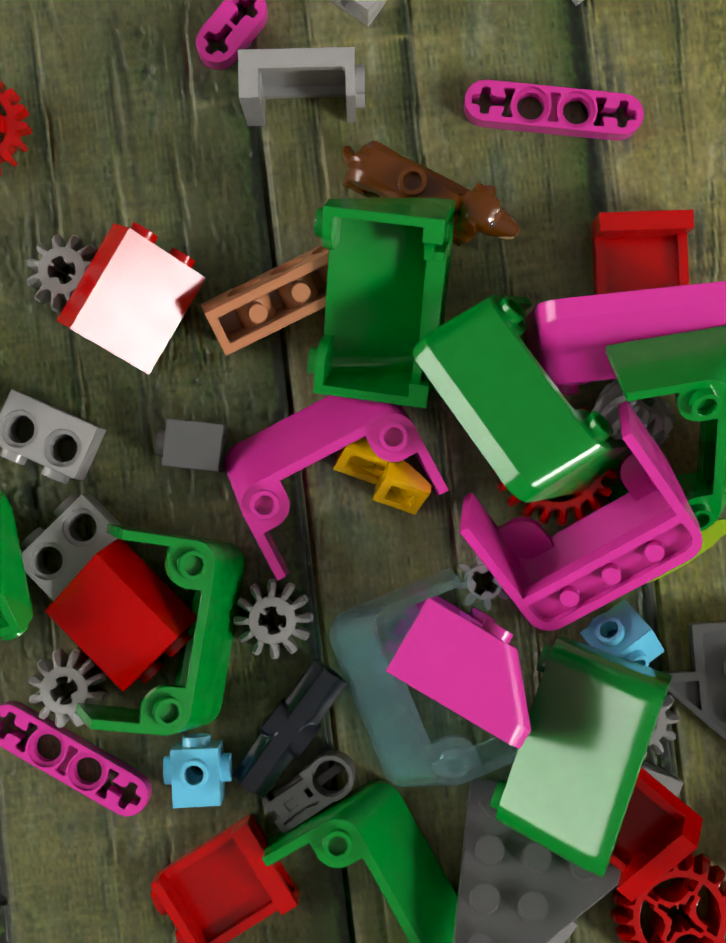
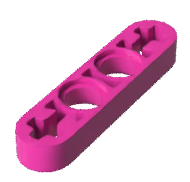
M479 80L473 83L467 90L463 103V110L467 120L479 127L613 141L626 140L632 137L642 124L644 117L640 101L629 94L497 80ZM481 94H488L489 102L504 104L505 95L512 96L508 108L509 117L502 116L504 106H491L489 112L483 114L480 113L479 105L472 103V101H478ZM525 97L536 98L541 103L543 112L536 119H526L519 114L517 103ZM574 101L583 104L588 112L587 120L581 124H573L567 121L563 115L565 104ZM597 104L603 105L600 112L602 115H614L617 108L621 107L624 108L625 116L632 117V120H628L623 128L617 126V119L613 117H602L599 126L593 124L598 113Z
M8 701L0 705V717H6L11 713L15 714L17 717L14 724L24 731L32 728L33 724L38 727L28 738L26 746L21 744V741L27 735L15 729L5 734L2 731L4 723L0 720V747L116 814L134 816L140 813L150 801L152 785L148 777L141 771L68 729L56 727L55 722L49 718L44 720L39 718L38 712L22 703ZM44 734L56 736L61 743V753L55 759L44 758L38 751V740ZM91 757L99 762L102 769L99 780L87 782L79 776L77 765L82 758ZM114 770L119 774L113 782L121 787H126L130 782L135 783L138 786L136 795L141 800L133 798L128 804L121 800L124 792L116 786L111 785L107 793L100 788L110 778L111 772Z

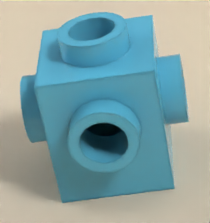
M625 599L606 613L596 616L589 626L580 632L587 645L647 667L652 660L665 651L652 628Z
M209 733L183 735V742H176L170 750V756H164L163 759L164 784H172L173 808L221 806L226 796L225 782L232 781L233 766L231 752L224 753L223 740H211V734ZM194 766H198L202 771H198Z

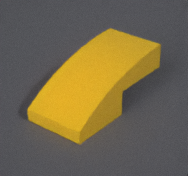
M364 437L343 447L337 453L333 470L375 484L372 500L415 515L431 493L432 485L404 460L388 462L379 458Z

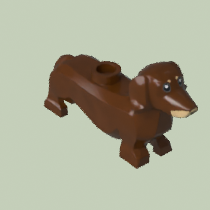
M372 140L363 145L357 153L352 150L351 146H344L342 155L349 170L345 175L342 185L364 197L369 191L383 198L436 197L454 199L456 209L452 243L460 246L462 241L467 243L472 240L478 232L506 240L515 238L519 233V225L505 211L500 201L495 197V186L483 185L477 182L475 187L469 190L455 181L398 154L378 141Z

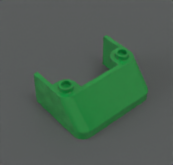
M491 295L427 333L413 347V356L500 480L515 497L524 502L531 503L582 492L623 459L631 450L623 438L613 439L611 436L614 433L612 426L599 412L592 411L589 413L583 409L574 410L521 340L520 336L526 331V325L523 320L526 317L525 311L532 305L527 297Z
M726 325L606 345V355L627 401L675 394V403L680 414L687 420L700 421L697 472L676 475V478L700 525V530H706L717 521L726 507ZM624 484L611 486L609 488L612 492L607 497L611 503L629 493Z
M108 524L106 533L121 540L168 546L165 560L166 573L173 583L182 588L190 589L188 607L197 615V621L186 631L192 639L180 650L174 685H160L150 690L145 695L140 709L77 703V715L89 729L162 736L210 724L216 719L222 706L235 629L233 618L237 616V602L240 598L245 569V560L242 552L234 544L222 540Z
M385 779L371 780L349 792L343 799L331 803L290 831H280L268 838L262 857L267 867L310 843L318 859L332 868L347 867L363 858L409 940L406 943H453L458 895L402 794L392 782Z

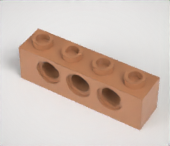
M322 244L201 304L226 356L325 307L329 249H324Z

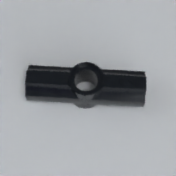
M315 659L300 677L286 699L283 697L259 730L261 732L260 736L233 771L232 775L239 781L240 785L251 793L265 798L294 757L297 759L314 738L321 726L319 722L345 688L347 681L332 668Z

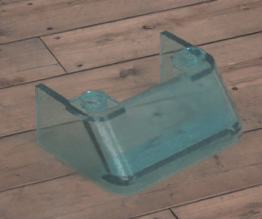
M451 568L340 613L332 621L329 630L332 649L383 772L391 783L399 787L460 785L512 764L518 748L497 737L474 746L468 739L459 735H448L430 742L407 684L385 671L419 614L416 604L427 600L428 597L432 598L461 586L458 576Z

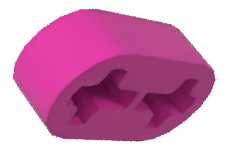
M224 0L200 29L196 38L199 56L207 67L213 70H224L238 60V50L247 49L267 22L268 11L265 0ZM253 3L256 16L252 18L245 15L235 25L240 17L237 7L240 4L248 7ZM229 32L230 34L225 39L227 51L223 54L217 50L211 55L208 42L211 39L219 42Z

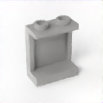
M355 47L238 50L239 100L247 126H266L265 99L346 98L347 123L356 122V108H365V64H355Z

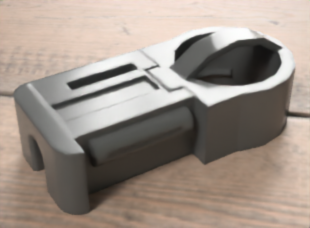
M339 750L324 751L312 762L304 766L297 776L273 791L274 795L268 792L265 798H263L262 804L268 813L272 811L275 813L276 819L274 823L281 832H288L331 803L343 799L351 791L355 781V765L346 753ZM327 760L338 762L316 778L315 771L322 762ZM345 769L347 770L349 781H347L344 788L328 790L322 787L323 784Z

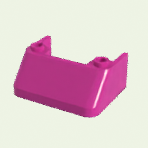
M726 281L545 301L537 304L524 319L526 331L523 333L524 343L563 396L579 394L578 385L592 381L617 379L606 355V345L725 326Z
M329 395L237 443L228 451L225 458L227 476L242 514L277 581L290 573L269 533V530L277 527L286 519L290 509L289 497L281 480L364 436L373 452L385 461L398 462L415 455L428 482L432 485L435 495H441L449 491L417 429L402 405Z
M627 401L618 405L622 438L631 450L622 459L620 464L621 480L629 493L551 537L539 522L528 517H517L498 527L472 492L464 496L460 525L461 535L529 623L540 630L554 631L563 628L689 561L698 554L702 547L703 540L700 525L667 458Z
M419 585L383 646V650L393 655L385 671L497 738L521 749L531 732L518 649L510 643L514 634L497 625L496 619L473 607L468 614Z

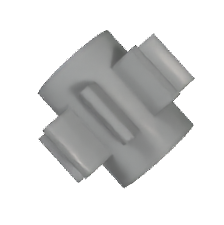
M475 553V564L470 567L463 563L458 564L460 570L465 572L464 580L457 581L453 585L457 589L466 588L469 592L465 597L464 604L470 606L478 598L482 600L483 607L489 611L491 610L490 599L498 596L501 599L507 600L508 596L501 590L502 586L492 573L489 576V580L494 584L489 591L481 588L477 593L473 591L477 584L471 579L476 571L482 574L488 571V568Z

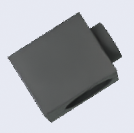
M167 419L166 429L160 428L157 434L156 456L163 457L162 466L223 473L228 427L222 424Z

